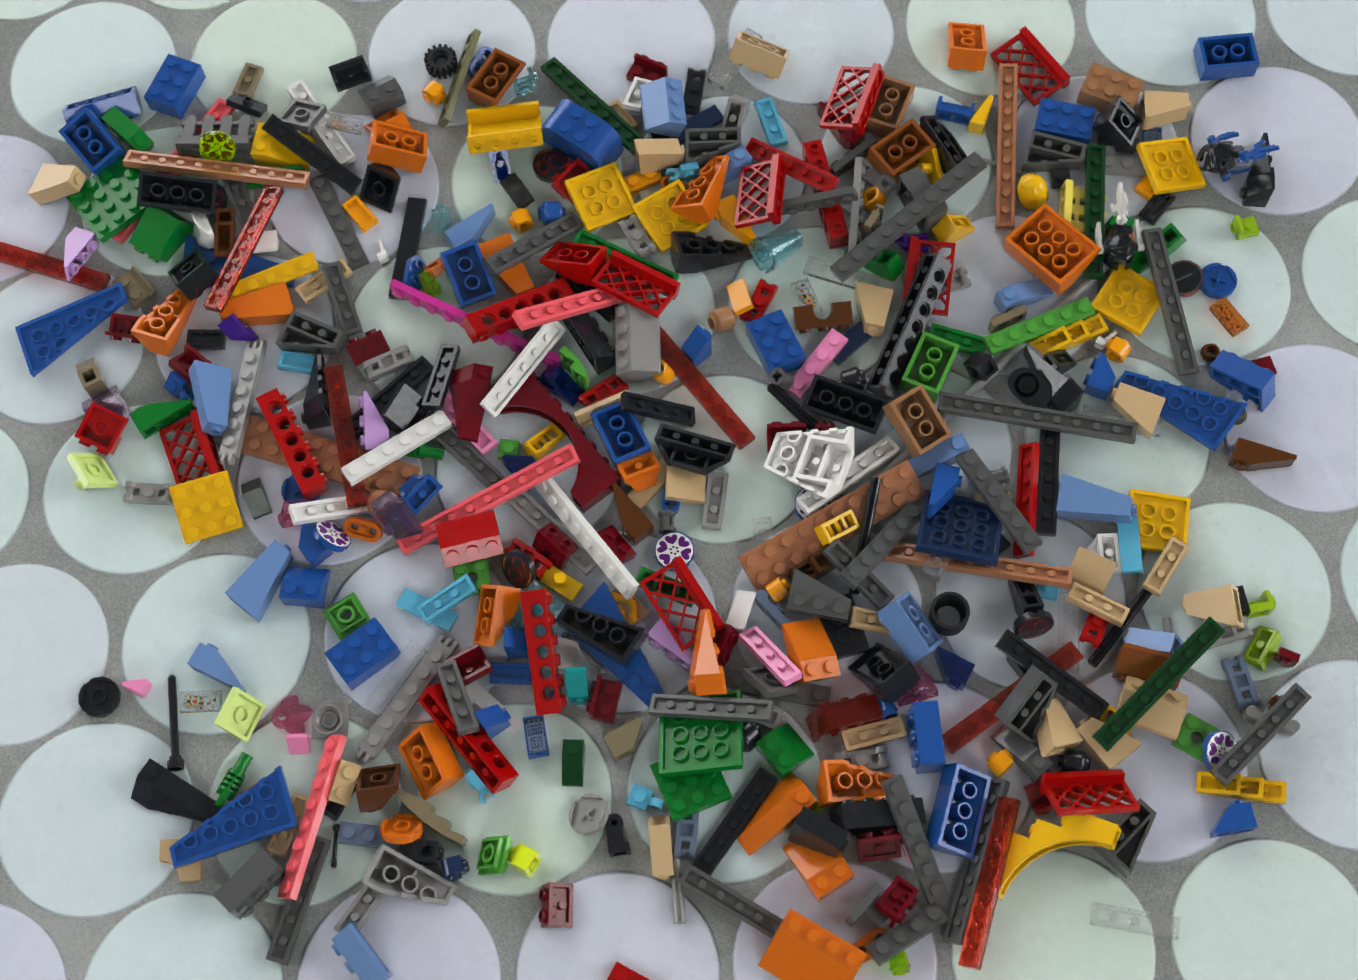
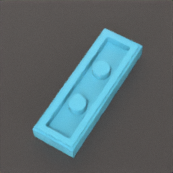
M772 97L754 101V107L768 144L775 148L788 145V139Z
M1136 515V517L1132 518V523H1117L1123 575L1143 573L1138 515Z
M466 573L416 606V609L428 625L477 593L478 590Z
M405 588L396 606L423 619L416 606L428 598ZM449 610L431 622V624L450 632L459 617V613Z

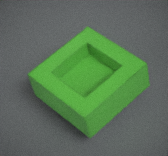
M500 439L498 460L518 462L520 441Z

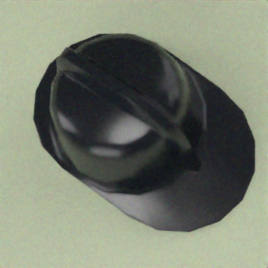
M1021 367L1015 369L1008 378L1009 390L1025 405L1041 408L1051 399L1052 391L1050 385L1032 369Z

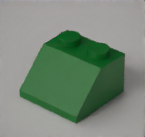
M788 722L771 730L756 742V750L781 780L814 756L811 749Z

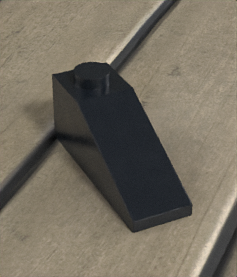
M1008 580L1014 609L1018 617L1029 611H1032L1034 614L1038 613L1037 610H1044V603L1035 584Z

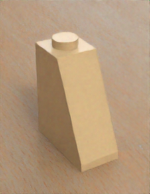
M1144 90L1140 103L1141 119L1143 120L1142 130L1185 120L1187 113L1191 112L1192 108L1189 94L1184 92Z
M678 138L634 140L635 157L641 175L683 164V156H686L684 146L679 144Z
M43 163L28 195L38 204L42 205L79 192L87 176L76 166Z
M859 281L856 282L854 297L864 333H868L871 336H883L892 302L893 289Z
M1120 382L1118 388L1114 387L1110 398L1113 399L1111 406L1128 422L1138 423L1137 430L1145 438L1150 439L1166 398Z
M1230 584L1183 594L1182 608L1187 615L1202 620L1211 617L1219 624L1240 629L1244 628L1237 587Z
M1058 698L1052 699L1049 708H1046L1042 717L1044 720L1043 724L1039 726L1036 733L1042 757L1065 753L1067 749H1074L1083 741Z
M1093 717L1088 721L1085 719L1081 720L1075 725L1083 739L1080 744L1102 770H1112L1142 744L1139 740L1125 734L1107 752L1091 737L1104 723Z
M670 815L649 816L648 829L652 876L657 877V879H668L671 875H674Z

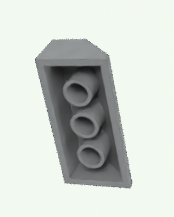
M625 303L615 307L616 376L629 384L661 373L660 316L657 319ZM658 304L649 305L655 310L659 309Z

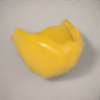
M1033 173L1021 176L1017 186L1021 205L1025 209L1037 210L1044 203L1047 204L1049 194L1045 180L1038 174Z

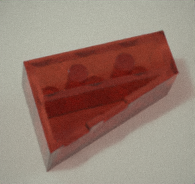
M862 693L853 699L843 697L834 703H830V701L818 704V708L805 720L814 743L826 734H831L834 737L840 731L878 722L883 718L876 695Z

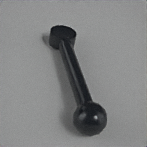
M334 824L332 827L334 840L331 868L337 867L339 824Z

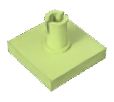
M70 453L66 457L78 476V479L74 482L77 489L115 488L118 485L117 479L101 453Z
M232 687L214 725L238 739L248 742L266 705L241 689Z

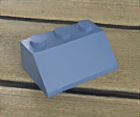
M663 77L642 84L640 86L644 132L678 138L687 125L682 80Z
M909 591L877 612L881 624L887 627L892 640L899 645L903 656L910 660L912 664L932 652L943 642Z
M349 923L331 939L334 943L331 946L338 956L343 955L347 961L344 965L351 974L355 972L360 978L359 980H388L393 976L355 923Z

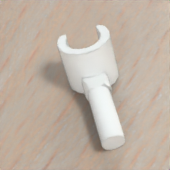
M379 239L381 252L376 254L380 264L389 261V257L384 248L383 240Z
M1114 330L1105 339L1098 336L1094 347L1104 350L1110 338H1113L1118 332Z

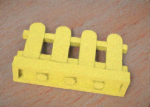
M1066 179L1060 187L1059 215L1083 233L1084 222L1079 221V218H1084V206L1080 205V201L1084 202V189H1080V185L1073 187L1074 180Z

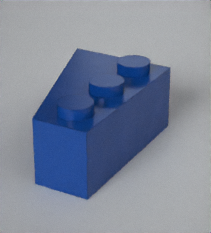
M1222 350L1210 365V377L1228 390L1232 391L1235 389L1244 395L1242 399L1246 402L1251 400L1259 406L1258 410L1262 413L1275 397V373L1268 368H1262L1250 360H1245L1238 357L1235 353H1229L1225 350Z

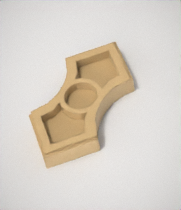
M180 839L160 840V862L173 865L169 847ZM203 860L176 869L179 881H202Z

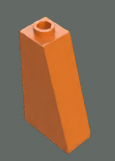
M508 232L478 244L483 259L514 242ZM523 262L496 276V279L513 297L535 289Z
M284 281L219 302L221 310L218 312L222 321L234 313L244 326L285 324L292 310H295L289 288Z

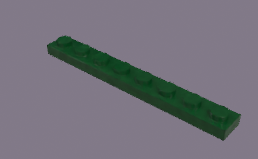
M553 57L541 66V71L573 101L611 125L620 135L623 146L635 156L634 140L645 139L558 59Z
M1087 144L1085 151L1083 234L1096 244L1095 228L1097 222H1101L1102 245L1104 246L1106 145ZM1104 254L1096 255L1082 272V279L1102 280Z
M1208 617L1091 737L1108 752L1226 631L1211 617Z

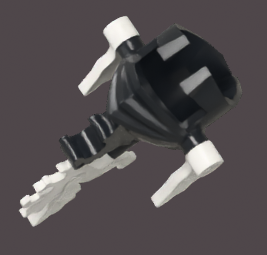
M1118 182V187L1116 188V201L1118 204H1110L1112 212H1118L1119 214L1116 218V224H1113L1110 232L1111 235L1106 239L1103 246L1101 222H1097L1095 242L1101 248L1098 254H1104L1103 262L1109 268L1118 270L1119 263L1110 260V256L1126 260L1124 269L1128 270L1131 266L1134 252L1144 251L1145 245L1140 242L1139 219H1135L1133 230L1131 225H1124L1128 221L1126 215H1129V209H1126L1128 198L1126 192H1123V182ZM1133 233L1134 242L1129 237V234Z

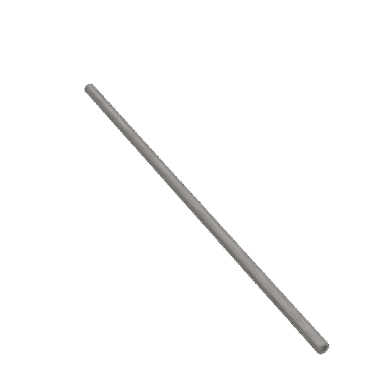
M1103 262L1104 274L1110 268ZM1084 279L1052 310L1075 302L1097 280ZM1029 342L1011 348L996 362L999 370L986 382L977 380L962 395L974 397L1020 354ZM942 413L940 416L946 423L954 415ZM907 448L903 449L875 477L907 460L911 456Z

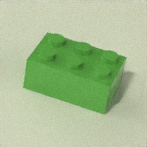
M923 331L902 377L900 390L907 392L922 384L931 401L936 403L958 355L960 345Z

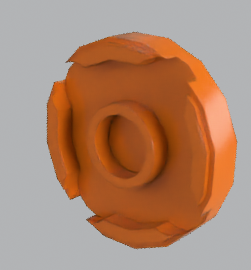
M398 813L394 815V818L389 819L388 817L381 823V836L388 843L407 844L417 840L423 834V822L418 820V817L414 814Z

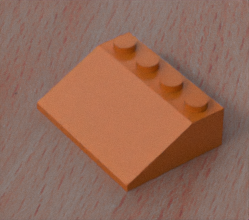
M1046 203L1004 238V251L1059 296L1077 280L1101 251L1097 244Z
M789 908L758 966L781 980H853L867 953Z

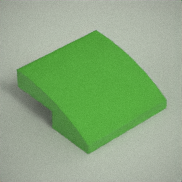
M563 346L559 351L562 368L571 373L572 383L584 392L590 389L588 374L583 364L572 351Z

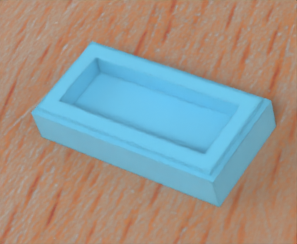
M282 350L277 368L278 370L310 375L315 355Z

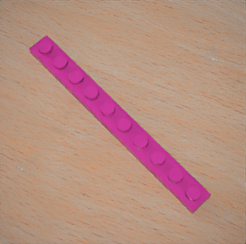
M395 279L389 284L391 292L396 298L408 300L413 306H421L430 314H438L448 322L459 324L460 327H462L464 316L469 314ZM508 331L502 335L490 337L496 344L510 347L513 352L518 354L530 342ZM549 351L541 361L550 369L560 370L562 367L560 355Z

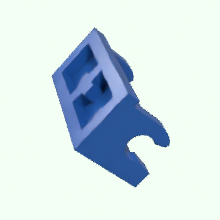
M939 96L935 117L939 120L969 126L975 103H972L971 107L944 102L942 101L943 96Z

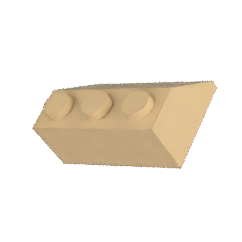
M739 31L728 59L732 60L731 62L735 65L747 66L750 71L765 73V76L770 79H779L790 50Z
M1127 675L1119 694L1116 711L1145 682L1144 680ZM1169 689L1133 726L1177 740L1187 709L1188 695Z

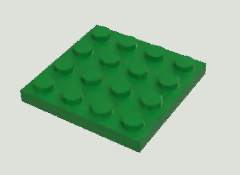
M125 156L118 158L114 164L101 170L99 175L95 174L84 182L79 192L66 196L67 200L103 244L143 216L147 208L137 206L140 170L138 168L124 167L123 160Z
M741 690L727 691L726 694L703 696L742 699ZM660 716L659 775L661 778L743 769L742 721Z

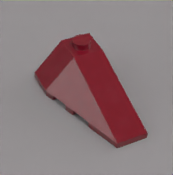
M473 363L454 370L450 392L452 394L458 439L478 443L485 411L480 403L489 393L493 373L492 366Z

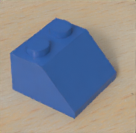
M290 566L282 578L279 594L280 600L284 605L324 609L331 571L329 569Z

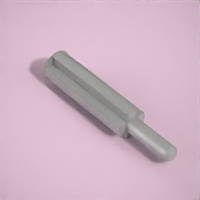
M674 858V878L672 879L674 924H685L684 886L678 883L681 878L679 858Z

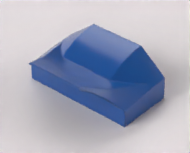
M429 473L426 475L413 474L399 488L402 497L401 503L415 516L443 486Z

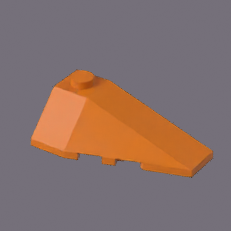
M729 155L713 156L699 171L700 176L688 183L689 188L685 192L678 194L671 207L672 212L694 223L712 222L719 207L730 158Z
M178 288L166 297V301L160 306H154L149 314H143L139 317L130 330L131 334L150 352L169 357L178 343L197 299L190 301Z
M710 609L700 610L689 673L690 679H688V689L692 692V695L696 696L727 693L723 666H719L717 662L718 655L720 654L719 648L715 642L713 643L712 639L715 638V630Z
M843 759L822 760L816 784L819 808L838 807L843 800L854 799L855 802H862V799L875 798V801L882 800L886 796L880 782L895 775L870 770L866 766L854 765Z
M793 773L789 774L773 787L737 837L738 842L749 856L788 829V827L792 826L804 806L810 810L818 807L816 798Z

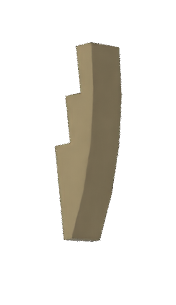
M400 789L396 791V795L419 820H422L427 827L443 838L464 848L467 842L465 836L450 830L451 822L435 814L437 808L434 804Z

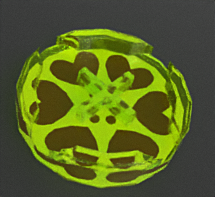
M208 131L200 137L198 149L204 159L230 162L234 158L236 144L226 133Z

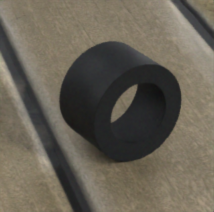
M956 592L939 594L933 600L929 611L930 623L937 633L944 636L959 634L965 628L970 616V606L967 600ZM944 606L955 608L960 615L959 624L955 626L942 624L936 618L937 611Z

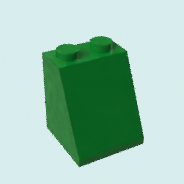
M147 207L129 243L135 246L134 249L142 254L147 253L150 260L159 263V261L167 263L183 245L186 235L190 236L193 233L194 224L172 210Z

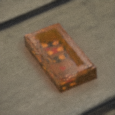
M1226 297L1209 307L1211 313L1232 338L1250 326Z

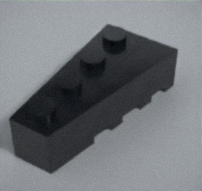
M565 604L555 619L558 627L624 668L628 667L649 635L646 628L611 619L608 616L595 614L569 604Z
M910 795L921 825L926 823L923 798H915L914 795ZM886 797L875 801V798L862 799V802H855L854 799L843 800L838 807L829 813L830 821L851 832V836L860 835V832L868 831V829H871L873 833L882 832V829L888 827L898 830Z

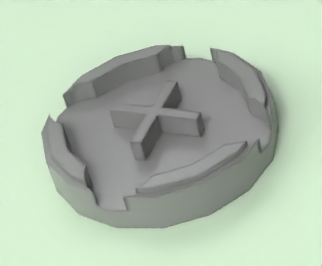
M593 793L581 796L578 802L575 801L569 811L570 825L578 834L584 836L594 835L601 831L609 818L607 802L599 795Z

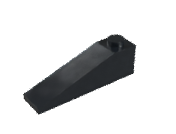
M1263 133L1260 140H1265V143L1260 145L1261 148L1270 145L1268 133ZM1269 153L1267 157L1257 161L1252 160L1250 165L1252 170L1248 171L1244 185L1240 188L1239 192L1242 206L1265 207L1275 189L1274 167H1270L1272 156Z
M671 232V261L675 273H698L752 259L747 244L726 239L723 242L713 240L712 236L708 235L706 238L695 236L696 233Z
M1031 344L1026 345L1024 356L1029 368L1045 379L1051 387V399L1046 404L1048 409L1072 412L1078 408L1084 394L1083 389L1067 373L1063 376L1058 371L1059 367L1057 365L1047 363L1046 357Z
M321 349L316 350L303 403L304 412H301L302 423H305L309 430L332 426L325 358Z
M150 758L137 775L131 799L148 810L181 816L200 822L212 818L222 809L215 805L216 801Z

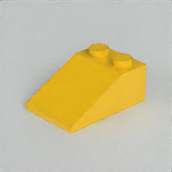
M258 122L250 152L255 165L266 167L301 165L303 171H309L310 165L263 131L262 127L265 123ZM300 133L314 145L316 144V138Z

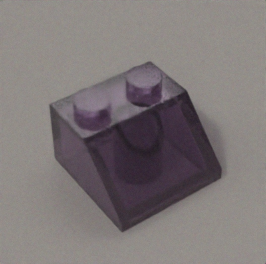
M387 490L370 503L373 509L372 515L378 522L381 521L383 524L381 529L387 536L391 535L395 539H401L424 532L407 503L390 490Z

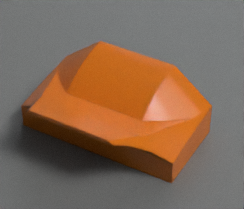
M650 451L617 464V470L624 483L629 484L636 492H640L657 485V475L661 470V465L654 452Z

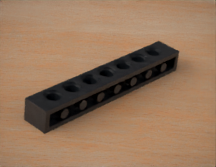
M925 253L866 385V388L874 395L894 400L902 377L952 267V264L940 253Z

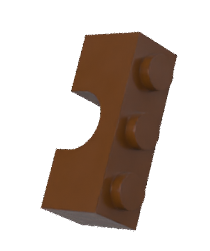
M851 301L830 303L831 312L826 319H819L815 316L813 305L792 307L794 330H799V334L810 333L812 328H818V332L829 331L831 326H837V330L848 329L849 325L853 324Z

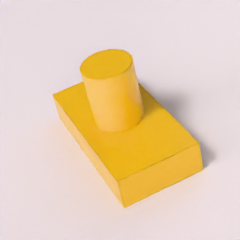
M933 148L920 157V163L916 165V167L919 166L922 171L927 173L931 185L943 177L937 148Z
M554 566L550 570L547 569L544 572V577L539 580V583L571 603L575 601L584 588L583 584Z

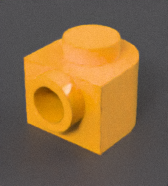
M431 80L422 90L423 99L428 103L432 102L436 106L442 104L447 97L444 87L434 80Z
M873 186L861 192L863 207L867 211L870 210L872 212L876 210L877 203L882 206L886 204L887 197L877 187Z
M518 208L511 212V217L508 218L510 227L515 228L517 234L528 231L534 226V221L528 209Z
M1117 336L1115 339L1110 338L1105 346L1108 349L1105 356L1116 363H1122L1131 351L1129 342Z
M661 359V373L652 376V378L659 384L666 385L673 380L674 371Z
M781 576L766 585L768 593L777 603L790 593V583L786 578L782 579Z
M1006 749L998 753L994 751L986 759L988 761L986 766L997 778H1000L1013 766V756Z

